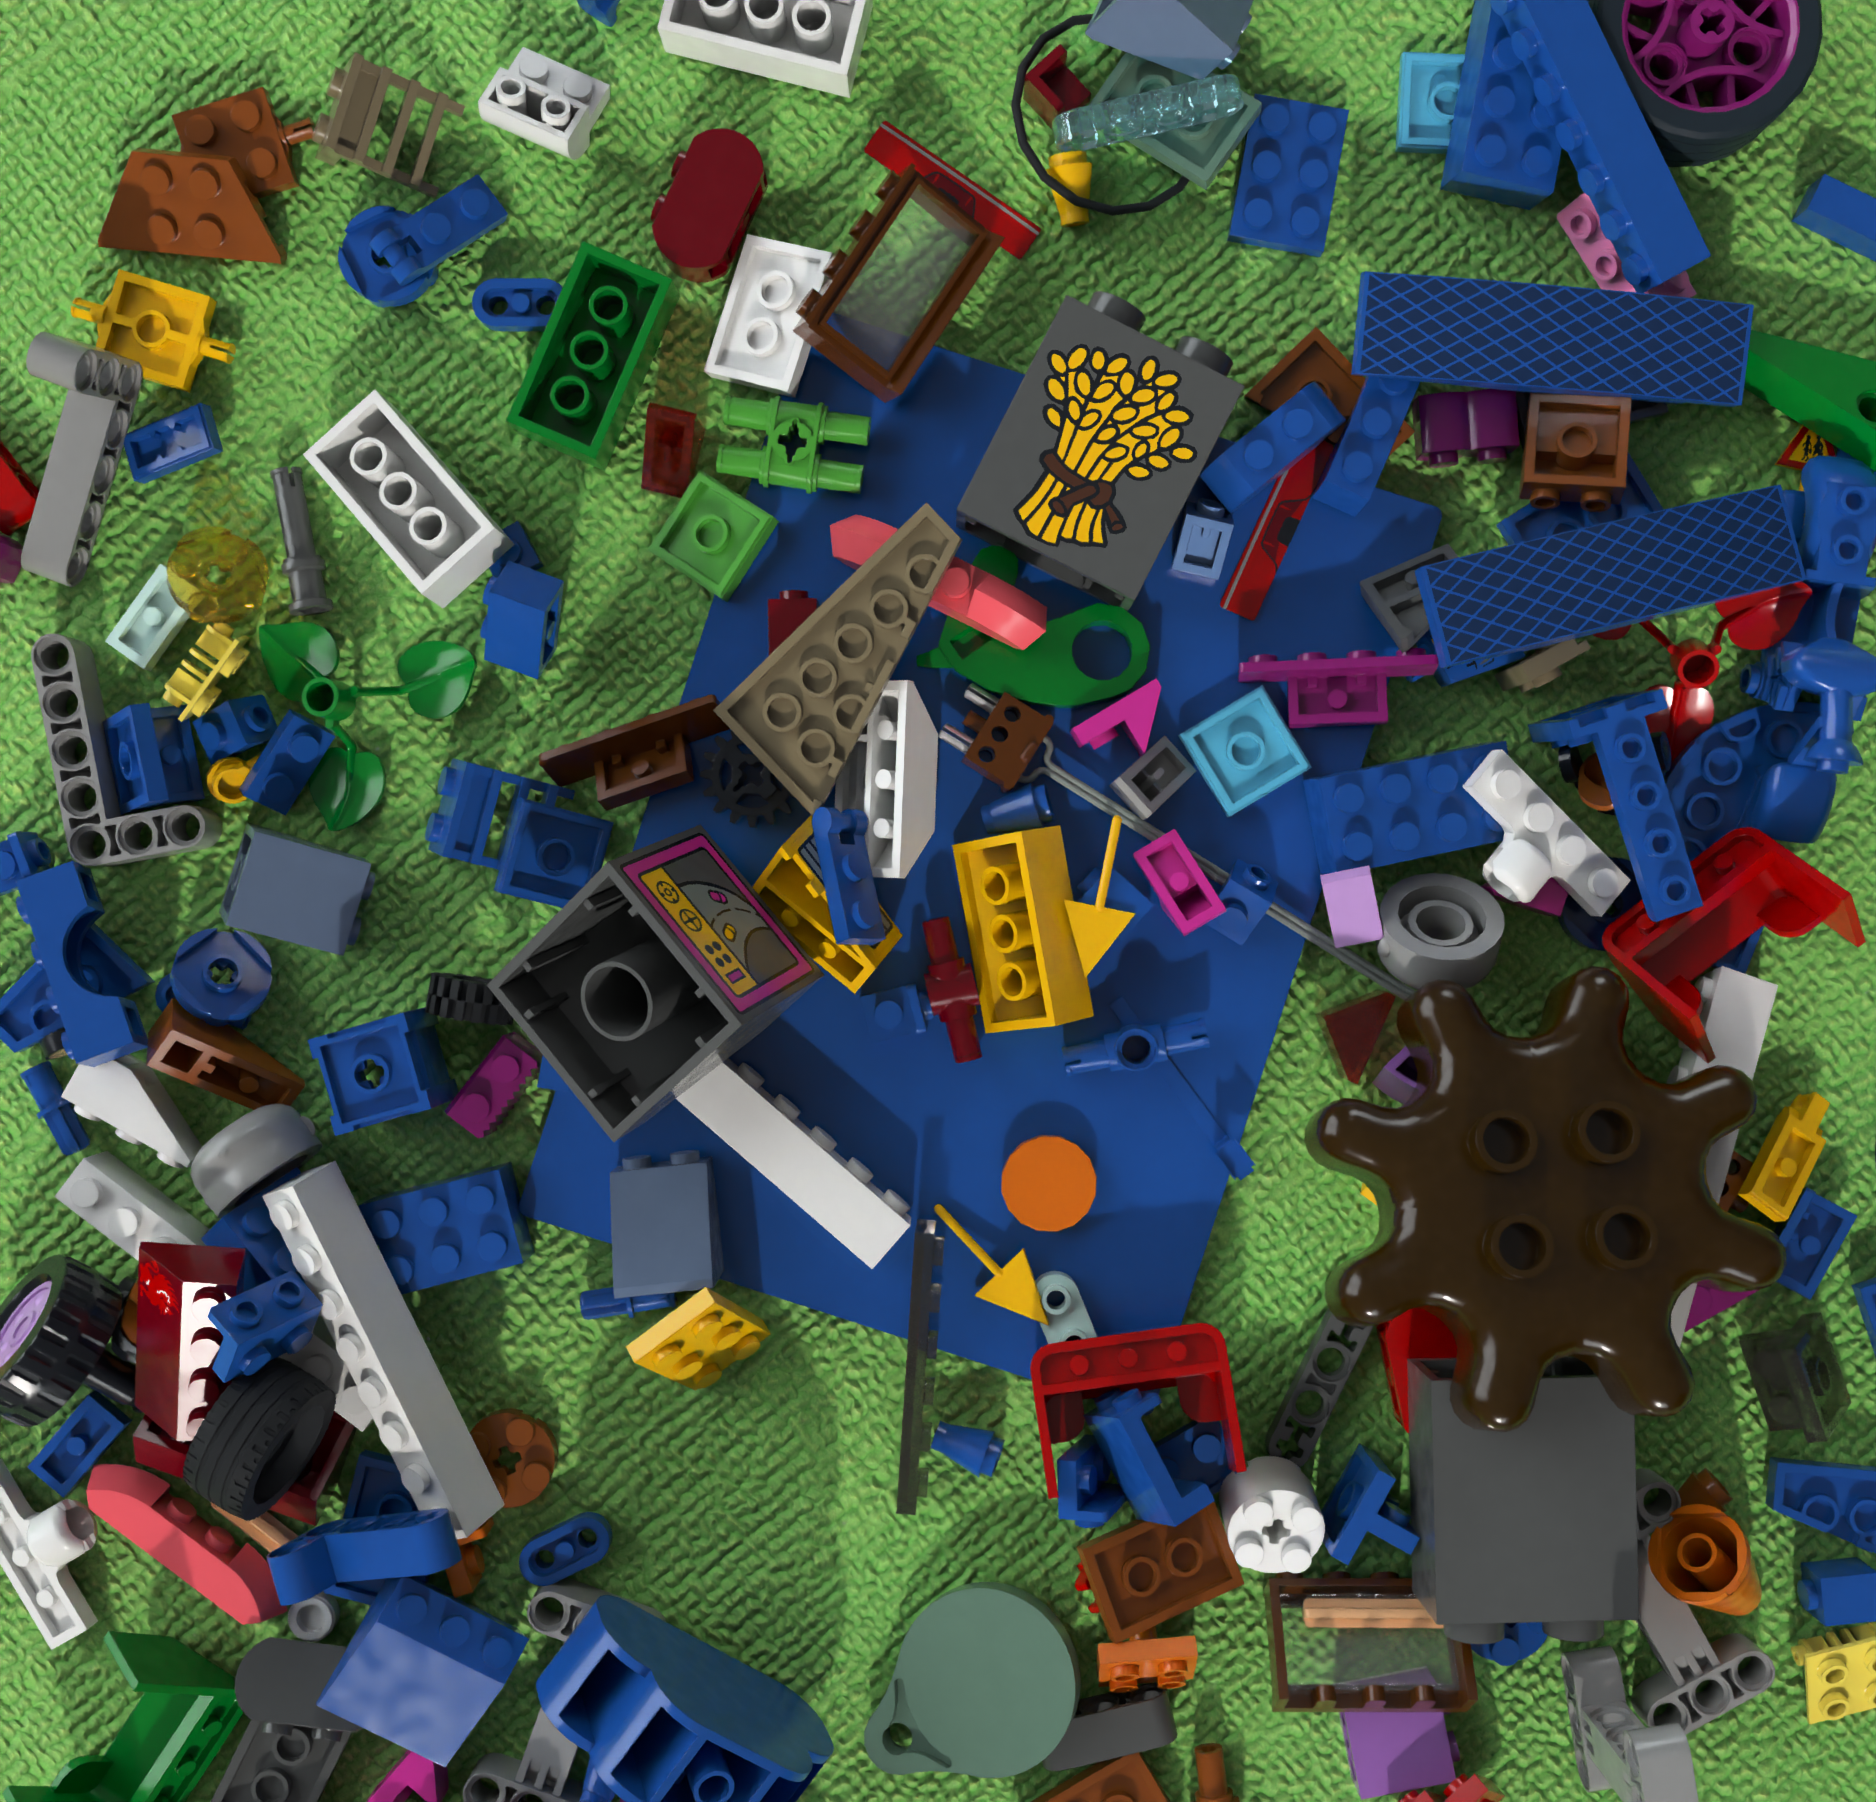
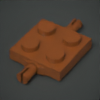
M264 87L172 115L181 142V152L235 157L247 178L249 191L258 199L300 186L292 164V145L312 139L315 129L314 122L311 117H308L307 119L284 126L276 116L269 92Z

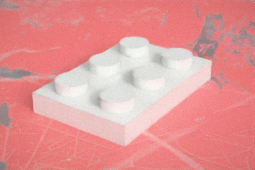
M747 234L704 372L712 378L795 398L811 349L809 343L793 332V329L801 319L796 310L812 288L817 292L820 291L828 279L822 271L834 254L832 252Z

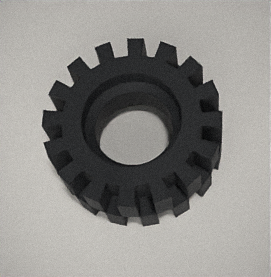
M431 973L425 1008L426 1013L439 1015V1017L454 1018V1020L471 1021L472 1023H485L489 1025L513 1024V1017L487 986L492 979L462 974Z

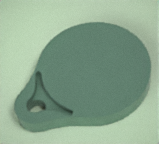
M974 1582L951 1589L938 1597L916 1618L909 1628L902 1643L891 1682L878 1708L867 1723L864 1731V1745L869 1758L879 1769L896 1775L940 1771L981 1778H1004L1025 1772L1039 1764L1057 1747L1073 1721L1080 1697L1081 1674L1076 1649L1065 1626L1041 1600L1020 1588L1008 1584ZM902 1723L909 1728L912 1734L911 1745L900 1746L892 1740L890 1735L891 1724Z

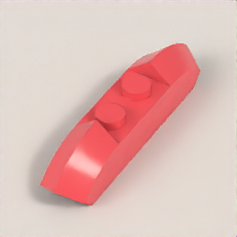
M857 514L830 525L833 557L857 570L898 529L878 520ZM955 556L928 605L1016 649L1025 650L1046 632V606L1011 584Z
M120 1464L93 1465L86 1489L89 1509L242 1625L261 1623L288 1611L287 1606L280 1605L269 1565L262 1555L249 1543H246L241 1548L235 1543L233 1536L227 1530L219 1526H212L198 1516L195 1507L190 1502L169 1494L171 1485L150 1472Z

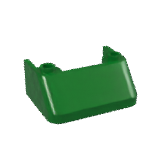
M108 1631L103 1638L104 1642L132 1690L144 1692L143 1696L104 1755H85L70 1760L64 1765L50 1786H7L2 1793L6 1802H186L244 1713L236 1699L235 1677L174 1637Z

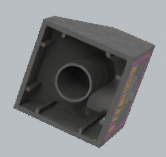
M700 824L608 861L487 986L610 1139L615 1142L645 1123L760 1034L819 981L824 974Z

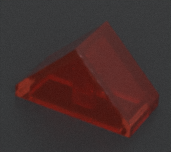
M649 403L646 417L642 489L678 498L682 497L694 478L706 430L698 414Z
M1375 990L1315 1014L1340 1077L1358 1084L1396 995L1386 991Z

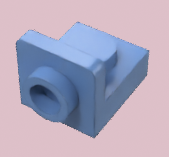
M1201 498L1198 499L1197 503L1186 502L1183 511L1184 519L1171 563L1172 569L1219 580L1234 527L1233 513L1229 514L1221 502Z

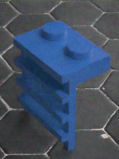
M452 758L450 767L445 766L438 781L437 792L442 795L438 814L432 813L427 823L425 840L430 841L428 850L443 857L499 870L518 798L527 799L529 790L533 789L543 792L541 803L555 806L557 796L573 800L575 791ZM503 781L515 784L516 787L498 855L495 859L483 856Z

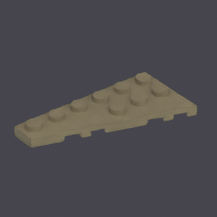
M927 502L713 710L812 816L819 807L824 806L963 541Z

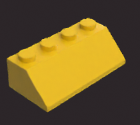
M1061 826L1019 831L952 845L985 1033L1052 1027L1093 1017L1094 1013L1088 979L1084 977L1063 900L1074 901Z

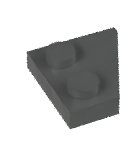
M1448 543L1359 582L1362 597L1402 653L1410 650L1430 629L1415 570L1422 566L1458 558Z

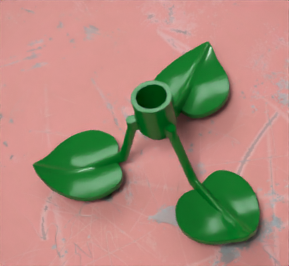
M311 622L265 624L259 626L261 655L267 673L275 688L285 698L303 703L304 708L310 714L326 718V728L332 729L346 745L347 750L339 747L328 748L308 779L312 799L323 815L330 831L347 829L365 819L380 802L386 786L385 768L380 757L371 752L356 753L357 745L355 741L339 724L341 720L348 718L353 713L356 707V698L360 696H392L408 693L409 704L417 714L431 719H442L452 715L462 707L469 695L477 668L476 657L466 648L446 641H426L410 647L398 660L397 670L400 678L405 683L404 685L391 687H350L343 682L326 678L336 671L340 660L337 641L329 630Z

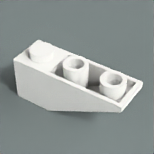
M130 1054L96 1067L79 1064L61 1095L62 1098L75 1104L73 1109L79 1115L93 1121L103 1120L116 1127L115 1133L117 1136L132 1144L141 1145L144 1143L158 1151L157 1157L170 1166L176 1168L190 1167L202 1147L152 1068L146 1066V1063Z

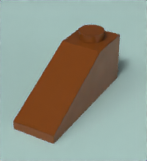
M175 998L171 999L148 1032L146 1066L255 1110L270 1104L291 1106L305 1087V1081L231 1026L228 1024L219 1027L209 1025L205 1020L199 1019L187 1012Z

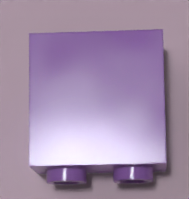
M1425 1666L1333 1685L1437 1684ZM1338 1712L1350 1775L1361 1800L1451 1783L1456 1779L1453 1762L1460 1761V1754L1453 1731L1446 1730L1444 1715L1451 1714V1712Z

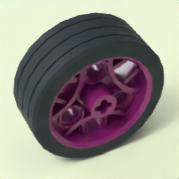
M1589 0L1588 3L1667 166L1687 167L1701 166L1726 158L1753 141L1783 113L1803 91L1817 63L1823 36L1820 0ZM1734 1L1741 6L1743 11L1734 3ZM1628 14L1651 18L1649 32L1628 23ZM1733 52L1743 55L1747 65L1738 62ZM1650 67L1657 68L1660 75L1663 78H1665V80H1660L1654 77L1650 71ZM1695 92H1712L1713 107H1700Z

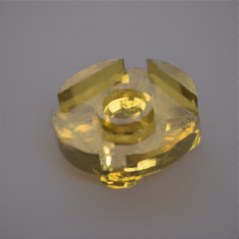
M212 526L193 530L177 542V547L169 556L167 563V586L175 602L187 612L192 620L199 623H231L249 616L262 605L269 579L268 564L260 548L250 539L246 538L245 541L241 537L231 534L232 530ZM211 566H218L221 572L229 571L232 575L226 578L225 584L221 585L209 582L205 578L209 575Z

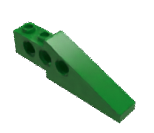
M1751 330L1744 389L1876 471V361Z

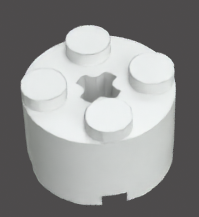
M1263 1456L1247 1461V1471L1237 1474L1232 1471L1223 1481L1219 1492V1507L1226 1535L1237 1563L1242 1567L1265 1573H1281L1286 1571L1301 1573L1310 1567L1312 1557L1319 1550L1325 1534L1323 1515L1310 1480L1301 1472L1299 1466L1282 1457Z

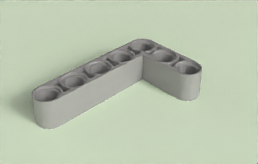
M40 332L35 336L28 349L26 358L27 370L34 377L67 388L68 393L22 549L21 565L28 572L69 587H74L81 582L88 568L125 436L141 387L143 372L141 364L132 359L87 343L48 332Z
M46 634L41 636L33 645L31 660L67 846L71 857L77 863L84 866L113 867L202 850L213 846L222 834V822L220 817L209 808L178 805L126 816L121 815L102 723L106 720L92 650L85 642L64 635ZM64 647H67L69 652L68 662L63 668H59L57 663L58 654ZM72 694H76L78 707L72 715H69L66 703ZM83 740L87 746V755L79 763L75 756V749ZM92 787L96 793V802L89 810L84 803V796L86 791ZM195 815L200 823V830L198 835L191 839L186 832V823L191 816ZM146 824L153 833V839L147 848L140 842V832ZM99 834L105 840V850L100 857L95 854L93 849V842Z

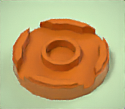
M1038 1135L1023 1141L1009 1155L1002 1169L1001 1192L1008 1210L1020 1223L1037 1231L1057 1232L1075 1225L1088 1213L1096 1196L1097 1176L1089 1156L1076 1143L1060 1135Z

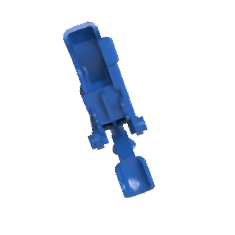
M1821 455L1809 459L1802 468L1801 483L1804 491L1783 490L1807 580L1802 582L1812 589V595L1802 607L1794 626L1788 634L1773 646L1762 649L1760 662L1757 661L1754 665L1746 664L1740 677L1741 692L1748 693L1752 698L1768 702L1774 710L1793 712L1802 690L1820 696V717L1817 718L1788 756L1787 762L1774 764L1763 775L1758 798L1751 817L1752 828L1761 830L1774 840L1806 844L1814 843L1818 840L1825 827L1834 799L1837 781L1836 774H1848L1849 766L1863 765L1862 757L1856 746L1852 743V735L1854 733L1853 720L1861 721L1868 699L1866 695L1876 692V656L1852 644L1860 600L1868 596L1876 587V578L1866 577L1867 568L1876 545V477L1862 461Z

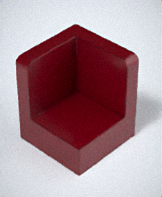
M1061 44L1025 75L1023 99L1054 133L1090 102L1091 93L1067 68V50Z

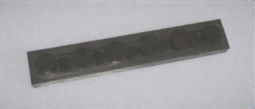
M917 1219L915 1229L896 1514L916 1515L918 1497L927 1498L929 1468H920L921 1451L930 1452L932 1422H923L924 1405L933 1406L935 1376H926L927 1359L936 1360L938 1347V1330L929 1329L930 1313H940L942 1284L933 1283L934 1266H943L945 1237L936 1236L937 1220Z

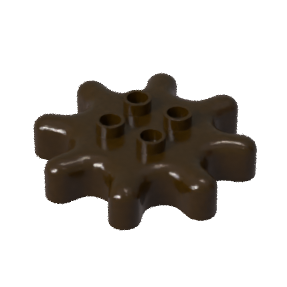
M1590 966L1580 969L1555 985L1550 990L1546 999L1535 1035L1530 1037H1512L1495 1030L1485 1019L1471 994L1460 984L1440 979L1426 983L1405 999L1397 1012L1396 1025L1400 1037L1413 1057L1417 1068V1085L1409 1100L1402 1107L1388 1108L1358 1099H1339L1315 1113L1305 1128L1304 1141L1308 1153L1316 1163L1327 1169L1352 1176L1365 1183L1374 1194L1379 1210V1231L1373 1244L1362 1253L1340 1264L1330 1273L1325 1284V1299L1329 1310L1339 1321L1349 1326L1357 1327L1374 1326L1388 1322L1413 1308L1424 1309L1439 1318L1452 1332L1457 1345V1362L1450 1386V1402L1458 1418L1473 1429L1508 1432L1519 1428L1528 1420L1534 1408L1540 1380L1546 1368L1556 1359L1566 1356H1573L1587 1363L1597 1375L1609 1398L1619 1409L1628 1414L1668 1417L1679 1413L1691 1401L1695 1386L1691 1367L1678 1347L1671 1329V1313L1680 1294L1692 1283L1722 1292L1734 1293L1760 1290L1775 1283L1781 1277L1787 1265L1786 1249L1777 1234L1759 1223L1736 1217L1724 1211L1712 1197L1706 1178V1157L1711 1146L1720 1138L1742 1127L1755 1113L1758 1095L1754 1082L1743 1071L1724 1065L1706 1068L1683 1077L1672 1084L1657 1082L1642 1073L1629 1059L1623 1044L1624 1026L1629 1009V990L1622 978L1608 968Z

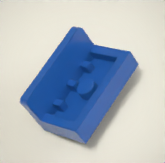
M1804 1187L1789 1218L1786 1221L1779 1222L1774 1230V1233L1777 1234L1786 1249L1787 1263L1781 1277L1776 1282L1811 1300L1857 1215L1817 1195L1816 1191Z
M289 1271L212 1306L208 1313V1319L223 1335V1340L212 1368L223 1383H226L242 1374L248 1376L258 1372L268 1361L285 1353L289 1355L297 1353L312 1339V1331L323 1306L322 1302L294 1271Z

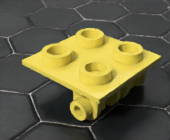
M220 619L214 625L208 624L195 645L218 659V663L196 648L191 647L189 650L194 657L213 669L210 674L186 659L180 662L181 665L204 680V682L178 667L164 685L167 691L162 697L167 702L178 708L183 702L188 704L178 718L181 722L193 715L200 718L203 713L206 714L222 693V690L216 687V684L223 675L227 678L231 674L234 675L250 654L244 648L250 637L244 635L234 640L230 636L235 629Z
M1868 1622L1864 1625L1849 1628V1630L1847 1628L1840 1629L1841 1641L1831 1631L1826 1633V1641L1820 1635L1808 1639H1799L1798 1645L1791 1647L1792 1656L1798 1666L1804 1665L1807 1721L1809 1724L1826 1720H1838L1846 1715L1876 1708V1622Z

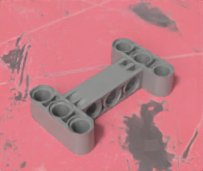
M1640 1468L1636 1470L1639 1620L1635 1621L1663 1670L1635 1687L1631 1703L1634 1711L1647 1727L1678 1723L1686 1735L1764 1692L1775 1679V1667L1768 1655L1751 1639L1742 1634L1731 1633L1710 1644L1688 1604L1671 1596L1657 1581L1651 1572L1648 1561L1649 1534L1654 1532L1657 1526L1661 1528L1674 1519L1669 1514L1681 1507V1499L1676 1489L1660 1475L1650 1469ZM1659 1488L1656 1500L1644 1505L1643 1501L1646 1493L1650 1489ZM1751 1656L1749 1664L1745 1668L1738 1670L1740 1661L1745 1657ZM1709 1679L1707 1688L1702 1692L1695 1693L1697 1686L1702 1681ZM1668 1703L1666 1710L1662 1714L1653 1716L1655 1709L1659 1705Z
M568 1577L552 1585L539 1586L527 1609L528 1621L536 1631L564 1641V1643L596 1600L602 1595L619 1597L665 1622L666 1619L661 1612L652 1607ZM543 1598H556L560 1601L564 1610L553 1612L547 1609ZM541 1707L522 1761L502 1753L493 1752L485 1754L478 1760L464 1785V1802H528L525 1798L527 1794L537 1795L543 1802H579L584 1783L569 1778L579 1747L567 1739L551 1723ZM480 1779H492L496 1782L499 1789L494 1790L485 1787Z
M1609 1645L1563 1652L1561 1654V1668L1579 1776L1587 1792L1614 1789L1622 1802H1699L1691 1751L1684 1730L1678 1723L1651 1727L1643 1725L1626 1704L1621 1668L1613 1648Z

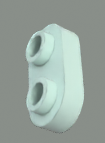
M1049 1271L1040 1275L1035 1282L1049 1321V1326L1040 1322L1048 1344L1065 1342L1068 1337L1073 1335L1079 1336L1081 1339L1097 1337L1075 1281L1061 1271ZM1052 1291H1060L1065 1295V1299L1062 1304L1052 1306L1047 1302L1048 1294Z

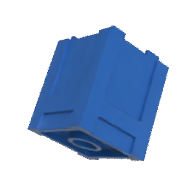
M420 1008L308 1039L312 1058H318L333 1109L334 1115L330 1117L335 1136L405 1115L429 1110L455 1098L459 1091L455 1078L450 1080L435 1028V1025L439 1024L437 1015L426 1013L425 1008ZM368 1059L374 1060L376 1066L382 1065L384 1069V1075L380 1077V1085L378 1087H374L372 1081L366 1079L364 1070L367 1069L366 1060Z

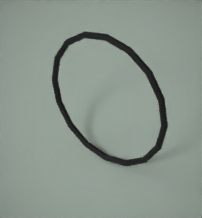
M1093 14L1072 16L1041 34L1018 66L1011 108L1019 146L1041 181L1075 206L1111 216L1151 211L1183 191L1189 179L1181 176L1176 185L1148 202L1111 206L1078 197L1050 176L1027 141L1020 107L1026 72L1046 42L1075 25L1089 24Z

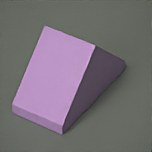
M1369 865L1320 875L1335 948L1381 940L1384 935Z

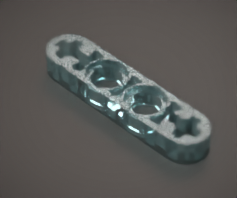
M1223 74L1071 109L1056 116L1052 122L1056 147L1059 151H1085L1223 119L1242 109L1244 101L1238 77L1231 74Z

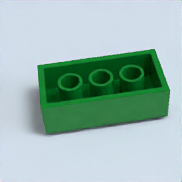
M582 241L506 422L522 436L605 471L680 298L673 279Z

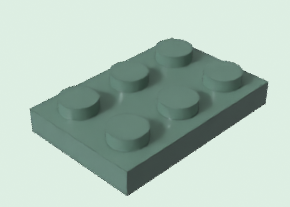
M1126 52L1088 105L1087 113L1088 117L1207 190L1261 113L1262 102L1213 72L1209 73L1203 80H1199Z

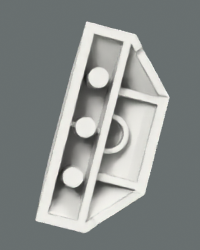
M889 680L835 786L836 809L840 812L845 809H859L868 818V828L864 837L873 877L906 878L935 831L938 733L914 682L911 680Z

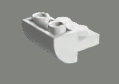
M522 47L508 70L502 67L498 69L478 100L480 116L484 121L572 160H576L590 146V131L610 100V85Z

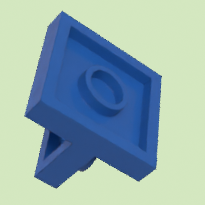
M150 703L132 704L102 722L121 815L140 813L151 807L200 801L205 798L189 718L183 722L178 720L187 705H181L179 708L175 706L151 708Z
M1360 1443L1321 1510L1325 1523L1323 1543L1332 1557L1346 1565H1349L1367 1531L1411 1555L1420 1537L1409 1523L1411 1516L1400 1509V1501L1389 1494L1396 1478L1375 1451Z

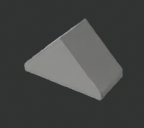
M1164 735L1109 786L1136 816L1144 820L1151 816L1196 770Z

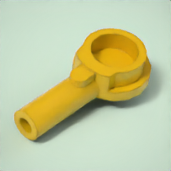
M261 754L248 761L238 757H226L217 760L210 766L206 776V784L210 793L217 800L229 804H236L246 800L247 797L243 796L239 788Z

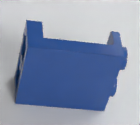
M1115 1388L1094 1400L1096 1408L1083 1416L1137 1520L1176 1527L1215 1501L1205 1482L1171 1478L1141 1420L1143 1414L1162 1403L1158 1393L1139 1392L1138 1388L1121 1392L1120 1388Z

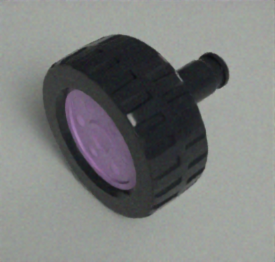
M58 1254L39 1263L15 1286L0 1305L1 1418L22 1427L38 1425L54 1415L82 1384L122 1405L132 1406L133 1411L137 1413H143L135 1406L136 1365L123 1361L117 1355L105 1349L115 1329L122 1305V1293L116 1282L68 1255Z

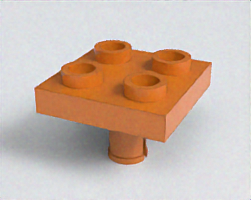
M1155 1625L1130 1637L1129 1641L1117 1644L1114 1642L1097 1644L1096 1668L1098 1686H1109V1691L1112 1693L1132 1692L1138 1689V1684L1157 1682V1687L1160 1689H1174L1185 1686L1186 1680L1193 1679L1198 1658L1195 1635L1158 1638Z

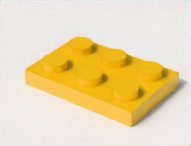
M704 1287L628 1344L626 1348L634 1363L696 1391L697 1389L706 1388L714 1384L722 1376V1371L736 1360H742L753 1355L760 1348V1342L771 1335L762 1318L713 1290Z

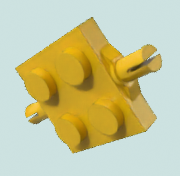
M118 269L113 290L103 305L84 300L80 297H76L72 302L79 307L71 306V315L74 318L97 323L98 340L96 347L139 362L143 372L142 379L190 393L198 365L204 356L226 362L227 364H231L234 360V357L228 354L235 355L236 347L233 343L210 338L209 327L217 301L210 296Z

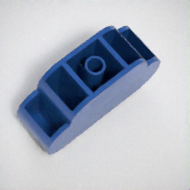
M602 1595L596 1600L536 1681L539 1701L548 1719L567 1739L589 1752L591 1762L600 1778L625 1802H796L834 1751L832 1740L820 1717L791 1689L628 1601L612 1595Z

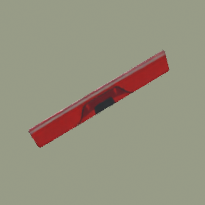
M887 121L881 123L864 148L866 154L889 170H893L896 174H899L913 163L916 166L914 169L988 231L1005 237L1000 247L1017 259L1023 258L1041 231L1037 225Z
M1323 441L1277 478L1221 600L1220 606L1251 621L1255 620L1333 450L1332 444Z

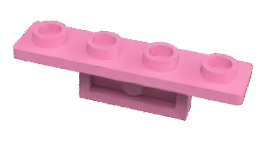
M1582 193L1557 214L1558 222L1601 289L1636 293L1633 285L1623 275L1622 262L1611 240L1607 239L1601 230L1600 217L1590 197ZM1686 270L1644 292L1646 294L1692 298L1697 294L1689 281Z

